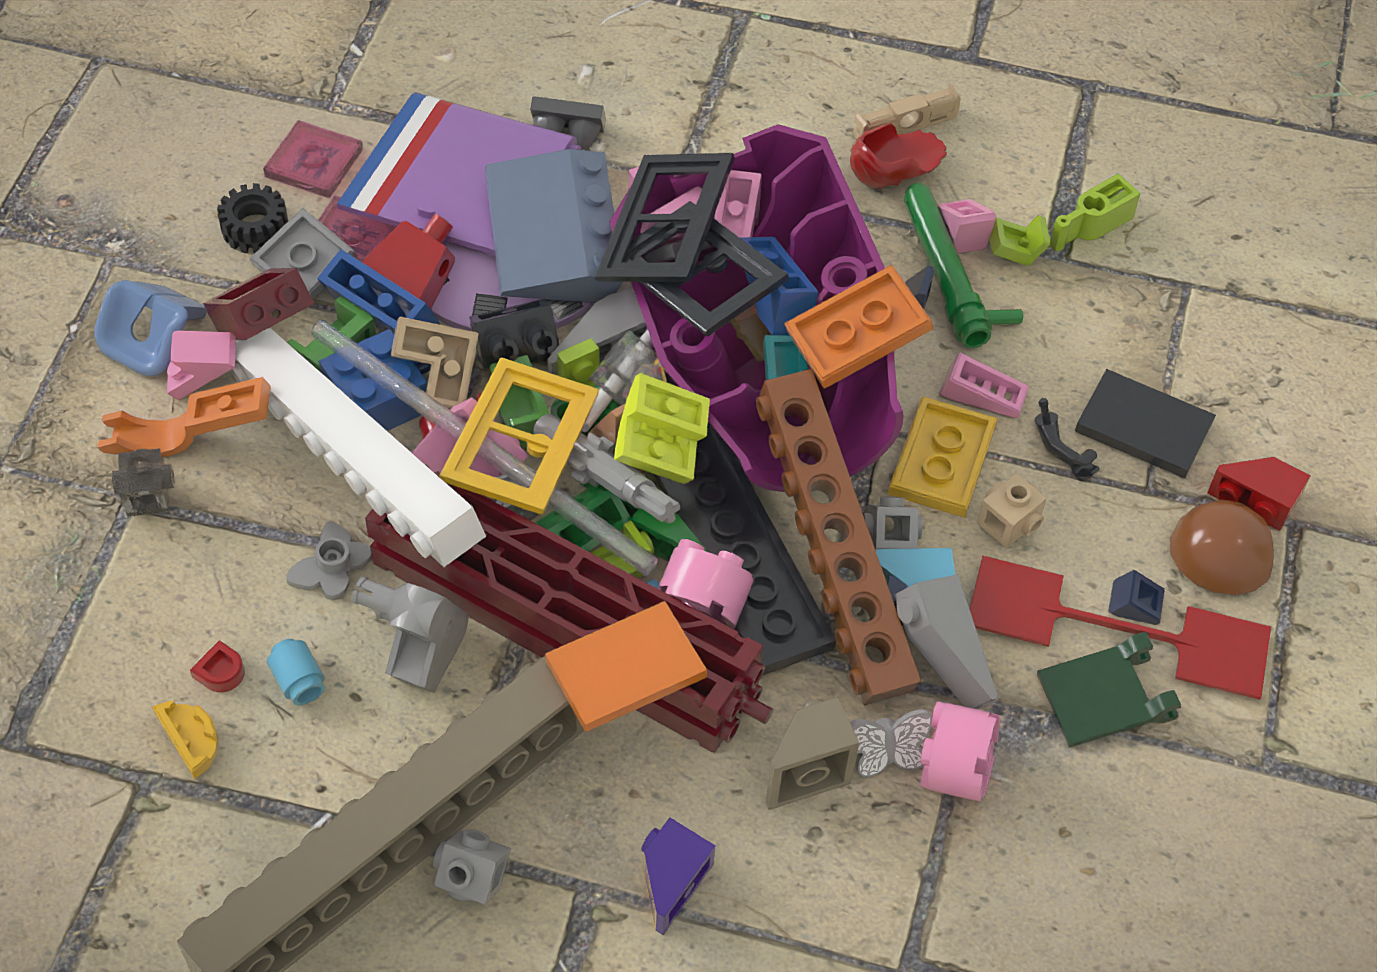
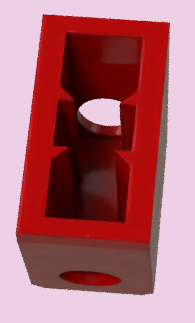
M437 214L433 215L423 230H420L406 220L402 221L362 263L416 296L432 309L455 263V256L442 244L453 229V226Z

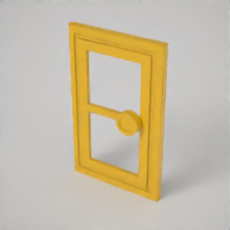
M500 358L439 478L445 483L543 515L574 449V443L577 442L598 397L599 389ZM512 384L569 402L552 440L544 434L533 435L494 422ZM489 430L526 441L528 453L534 457L543 458L529 488L470 469Z

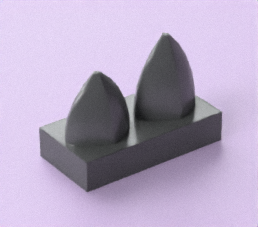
M532 96L530 111L533 125L562 133L564 127L569 128V135L576 137L577 145L581 147V150L588 147L598 136L599 132H604L606 116L603 105Z

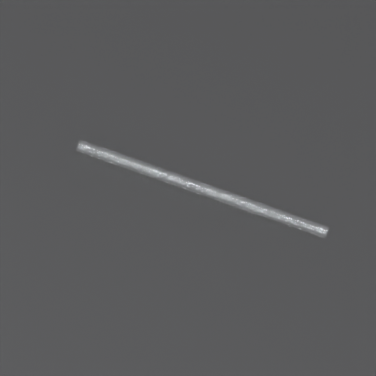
M319 320L315 323L311 330V335L458 440L467 423L465 420L325 320ZM486 436L477 455L518 485L529 488L536 471ZM556 486L547 506L643 575L647 576L654 570L658 562L657 557Z

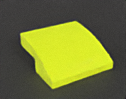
M639 373L635 376L624 407L617 436L614 460L682 484L692 481L694 479L697 441L707 436L710 399Z

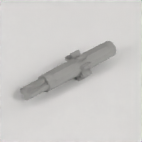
M552 414L540 417L534 426V434H544L552 440L561 420ZM582 433L580 434L577 442L574 443V449L567 462L574 467L571 473L573 478L583 485L588 482L594 487H598L600 484L623 501H627L636 508H642L661 522L666 521L670 524L676 519L674 513L680 510L679 503L657 489L652 481L633 467L615 461V454L612 453L616 447L615 443L604 436L598 438L592 433H589L588 437Z

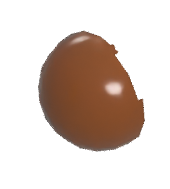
M1219 500L1195 506L1180 518L1170 536V554L1179 571L1194 584L1214 593L1239 595L1253 592L1267 583L1271 576L1274 560L1271 531L1265 519L1243 503Z

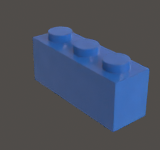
M342 249L339 250L317 278L333 299L336 300L342 296L372 316L375 326L382 331L390 329L395 334L399 317L440 325L439 320L425 302Z

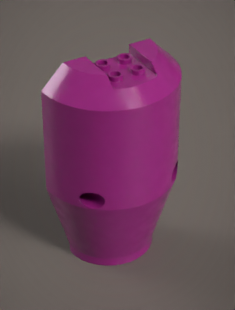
M777 124L742 138L745 150L734 154L735 160L731 170L759 173L762 176L758 225H754L752 237H775L817 289L816 306L885 269L826 137ZM708 174L679 175L676 177L674 175H657L642 214H651L697 186L703 188ZM629 190L609 221L612 232L615 228V225L617 223V220L619 218V215L621 213ZM642 222L638 223L633 239L641 234ZM711 247L702 250L696 265L703 261L708 253L717 251V249ZM727 258L728 265L723 271L709 273L703 270L690 279V282L684 283L679 288L711 312L747 287L749 283L745 271ZM631 282L659 362L664 371L678 387L710 399L708 423L740 460L743 470L750 481L767 490L785 492L782 483L784 469L780 458L775 459L769 445L771 431L767 420H761L756 406V398L759 397L766 380L763 340L765 335L772 334L758 317L755 304L710 336H705L643 284ZM894 351L825 389L814 374L850 477L878 460L893 445L902 429L904 415L897 396ZM785 416L786 421L790 425L796 427L803 426V422L798 417ZM808 453L798 454L799 459L803 463L808 465L816 464V460L812 455Z

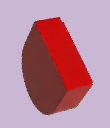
M219 640L190 669V673L193 679L209 690L227 692L233 690L242 682L245 669L241 656Z

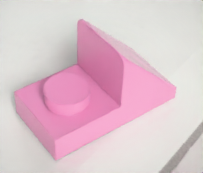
M731 170L714 219L738 237H752L754 225H758L762 176L759 173Z
M972 199L937 204L945 224L948 225L949 234L957 253L983 250L987 247L995 222L994 211Z
M174 331L172 333L171 362L167 369V394L180 400L235 367L236 336L230 332Z

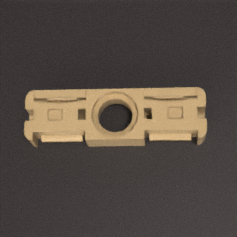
M949 84L948 89L922 96L920 93L889 103L887 108L862 115L860 112L855 116L854 122L857 127H854L853 135L857 139L865 131L889 123L896 127L898 135L906 134L952 120L958 115L961 97L955 88ZM912 112L908 117L902 119L908 113Z

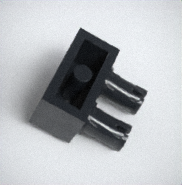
M545 299L469 316L472 332L479 333L476 350L479 362L484 368L497 363L500 358L515 361L518 357L528 355L530 362L546 360L551 355V352H554L559 346L551 304Z

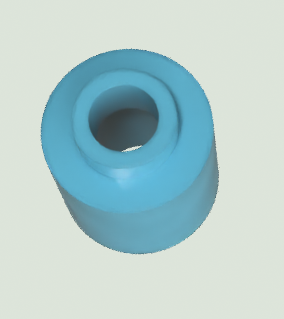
M285 639L272 648L267 664L285 698L291 699L295 705L300 706L316 700L325 691L323 684L324 675L305 641Z

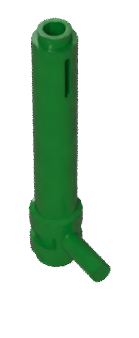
M914 183L908 186L905 190L904 203L928 262L933 267L935 279L946 303L944 307L948 321L952 324V331L956 340L966 348H977L990 340L992 325L1021 324L1023 322V311L1021 309H985L981 297L973 291L931 189L922 183Z

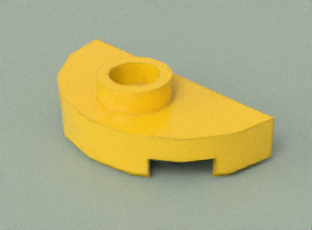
M167 701L152 706L155 716L195 780L210 767L217 755L219 738L212 717L198 705L193 707L188 704H175L174 701Z

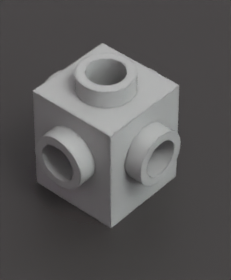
M880 497V504H868V513H863L874 548L917 549L918 539H921L923 530L922 516L919 515L918 507L905 505L904 497ZM887 517L892 518L894 522V527L889 532H885V518Z
M460 830L447 842H441L436 851L433 867L438 869L434 886L446 890L448 895L454 899L461 901L473 900L485 905L500 890L511 848L491 841L490 837L483 832Z

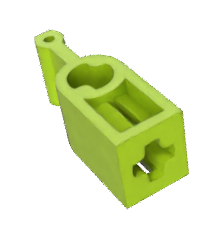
M1119 173L1089 189L1079 196L1075 211L1068 215L1057 217L1049 246L1054 251H1061L1064 249L1065 244L1078 237L1083 240H1095L1134 218L1141 193Z

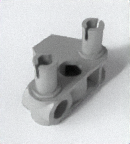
M362 576L356 586L372 593V595L354 590L352 602L376 610L377 618L388 620L389 624L396 628L385 673L434 693L464 638L468 625V614L447 598L425 588L406 583L394 589Z

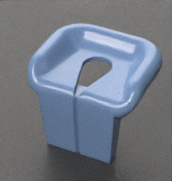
M122 280L113 284L105 294L95 324V340L101 352L110 359L139 374L150 377L157 376L165 372L171 362L172 333L174 331H183L188 320L205 318L207 311L204 305L166 286ZM146 306L152 309L151 328L148 339L142 342L135 338L133 325Z

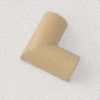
M399 317L395 329L391 357L431 365L424 405L434 409L449 411L453 406L467 399L479 333Z

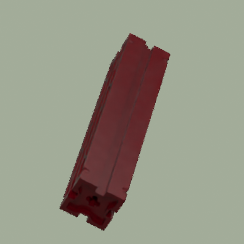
M434 472L439 477L440 472ZM446 483L473 507L486 537L445 567L431 555L424 558L413 545L409 534L402 537L394 529L386 513L380 516L372 509L365 517L368 537L374 540L370 545L374 565L385 571L390 570L394 572L396 577L406 583L425 588L447 598L465 611L469 618L541 658L545 656V653L665 601L706 667L707 677L636 710L689 740L694 739L698 741L699 746L712 753L716 752L723 740L729 743L735 736L741 722L736 717L738 713L742 714L743 712L763 724H766L772 716L774 709L758 701L763 687L759 685V681L765 670V665L761 663L762 644L749 637L742 638L736 630L481 494Z

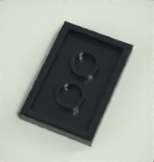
M1106 369L1077 422L1075 432L1182 478H1186L1213 424L1216 414Z

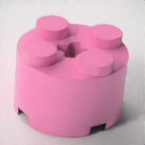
M681 539L678 547L673 550L658 589L722 624H728L730 628L735 629L753 584V578L750 572L741 568L744 560L739 556L727 551H720L717 556L704 551V547L694 541Z
M937 701L932 717V727L935 728L933 739L926 738L922 750L921 764L924 765L920 786L931 791L981 802L985 796L995 756H993L994 742H998L1000 715Z

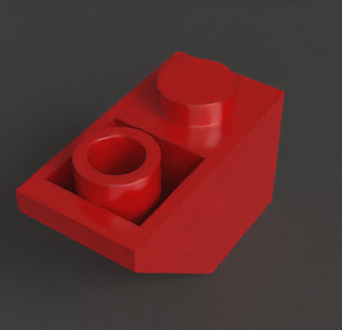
M1276 457L1222 464L1217 468L1207 494L1218 500L1243 503L1262 516L1267 525L1281 531L1300 500L1311 475Z

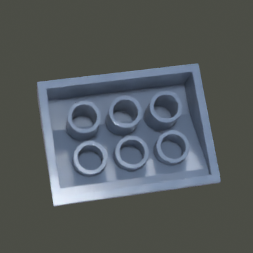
M566 149L486 164L485 177L500 296L596 303L611 293H617L623 282H598L595 280V275L613 233L609 221L614 214L605 152Z

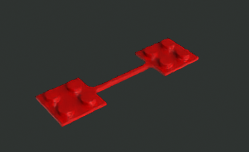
M982 556L970 606V613L976 629L1047 647L1050 644L1054 622L1063 617L1135 635L1147 632L1149 638L1170 643L1178 650L1179 657L1175 679L1258 700L1262 698L1271 626L1188 606L1183 631L1176 635L1074 608L1063 607L1059 597L1064 575Z

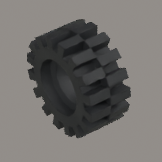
M253 183V189H247L246 184L240 185V192L233 188L229 191L230 198L223 196L221 198L222 205L218 204L217 215L225 242H229L230 247L234 250L240 246V250L243 253H248L249 248H253L255 254L260 249L259 247H262L288 222L284 198H281V194L277 190L272 192V187L265 185L263 190H261L260 184ZM250 215L265 216L256 222L241 221Z

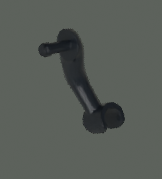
M1041 398L1038 402L1041 413L1035 417V424L1048 452L1070 465L1073 474L1077 478L1087 480L1100 470L1099 466L1092 464L1097 458L1096 451L1087 449L1082 454H1079L1066 446L1060 439L1058 415L1054 412H1049L1048 400Z

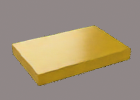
M922 396L889 485L888 495L904 497L905 500L965 518L998 418Z

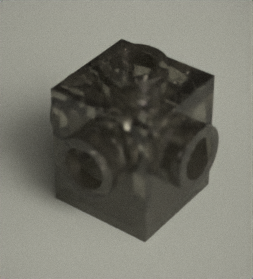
M138 449L133 452L118 453L119 470L112 471V484L115 495H120L127 517L169 512L168 489L175 488L173 466L172 464H165L161 449Z

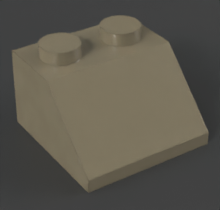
M839 697L827 701L822 699L813 700L806 703L801 709L796 710L771 761L766 796L768 810L851 784L859 741Z

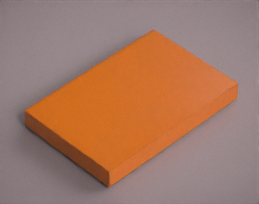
M893 265L784 323L788 334L824 389L934 329L931 319Z
M665 601L545 653L548 667L585 732L707 677L706 667Z

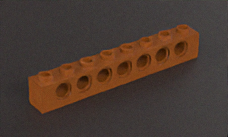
M812 369L765 380L759 397L756 398L758 414L762 421L767 420L771 431L769 435L771 452L775 459L780 458L784 469L782 483L785 493L788 497L793 496L798 510L795 512L797 529L801 536H807L811 548L808 551L810 567L815 575H820L824 589L821 591L822 602L826 612L834 616L838 628L835 630L838 649L842 655L847 654L852 669L848 672L851 688L855 695H861L864 706L910 693L921 683V679ZM793 415L798 417L803 422V426L796 427L790 425L786 421L785 416ZM808 453L812 455L816 460V464L808 465L803 463L799 459L798 454ZM811 492H824L830 502H817L812 497ZM834 529L838 531L843 541L838 543L830 541L826 537L824 530ZM838 568L852 570L856 576V581L847 582L843 580L838 574ZM861 607L865 609L870 616V621H858L853 616L851 608ZM872 646L878 648L883 654L884 662L877 663L871 661L866 655L865 647Z

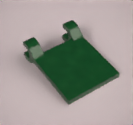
M1147 632L1136 634L1118 646L1037 671V676L1069 748L1147 723H1167L1179 717L1176 709L1181 708V703L1175 690L1163 692L1149 700L1134 670L1133 665H1140L1151 660L1148 651L1153 650V645Z

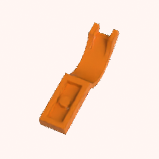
M263 377L189 394L187 412L177 418L168 420H146L134 417L124 411L103 415L102 422L107 427L114 428L112 438L98 441L97 448L102 453L149 458L175 455L186 450L193 442L195 435L267 419L271 386Z

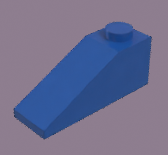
M739 237L788 273L789 280L755 303L758 317L772 335H789L784 323L816 306L817 289L775 237ZM745 272L750 285L756 279Z

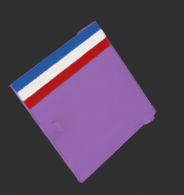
M414 92L337 202V208L394 226H398L402 221L406 220L420 230H423L433 215L437 214L453 226V229L444 241L495 255L485 177L486 164L566 149L581 150V147L577 145L576 137Z

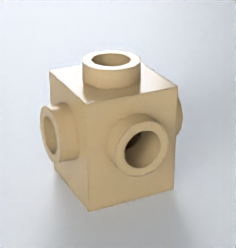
M1016 473L1006 482L1002 483L999 481L989 489L985 499L982 501L977 523L1003 546L1008 548L1024 534L1030 536L1041 526L1044 521L1042 513L1047 498L1042 495L1034 484L1026 482Z

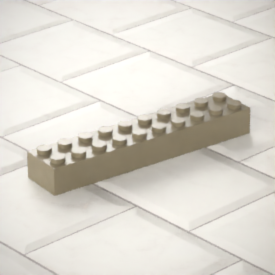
M545 656L535 664L529 663L517 673L515 679L503 689H495L483 699L481 705L468 716H460L448 726L446 733L433 743H425L412 754L410 760L397 771H389L381 776L374 788L362 798L353 799L346 803L338 812L337 817L323 828H315L306 834L301 840L300 846L287 856L278 857L271 861L256 880L246 887H239L232 891L225 898L223 905L212 914L193 921L185 929L183 936L177 940L190 972H284L437 850L441 842H447L458 831L462 830L583 733L584 729L548 667Z

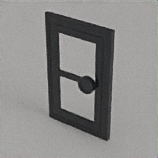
M734 154L644 155L595 275V280L598 282H690L734 163ZM708 174L694 212L685 210L678 214H642L657 175ZM673 222L679 233H685L675 262L623 263L638 223Z
M689 201L671 214H678L685 210L694 212L696 205ZM714 218L705 241L717 249V251L708 253L703 261L695 266L691 279L703 270L709 273L723 271L728 265V258L755 278L754 282L711 312L679 288L686 282H640L705 336H710L789 280L788 273ZM658 222L631 241L623 263H648L643 259L644 256L679 233L673 222Z

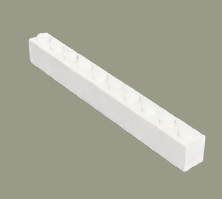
M271 328L247 340H236L235 367L229 370L236 381L239 383L263 377L271 386L268 409L277 420L284 417V421L293 435L297 438L303 435L310 450L317 457L323 454L326 463L337 476L344 473V477L352 490L358 496L365 493L366 499L375 512L380 516L386 513L390 523L402 537L409 534L413 545L424 558L431 555L445 567L486 537L473 507Z

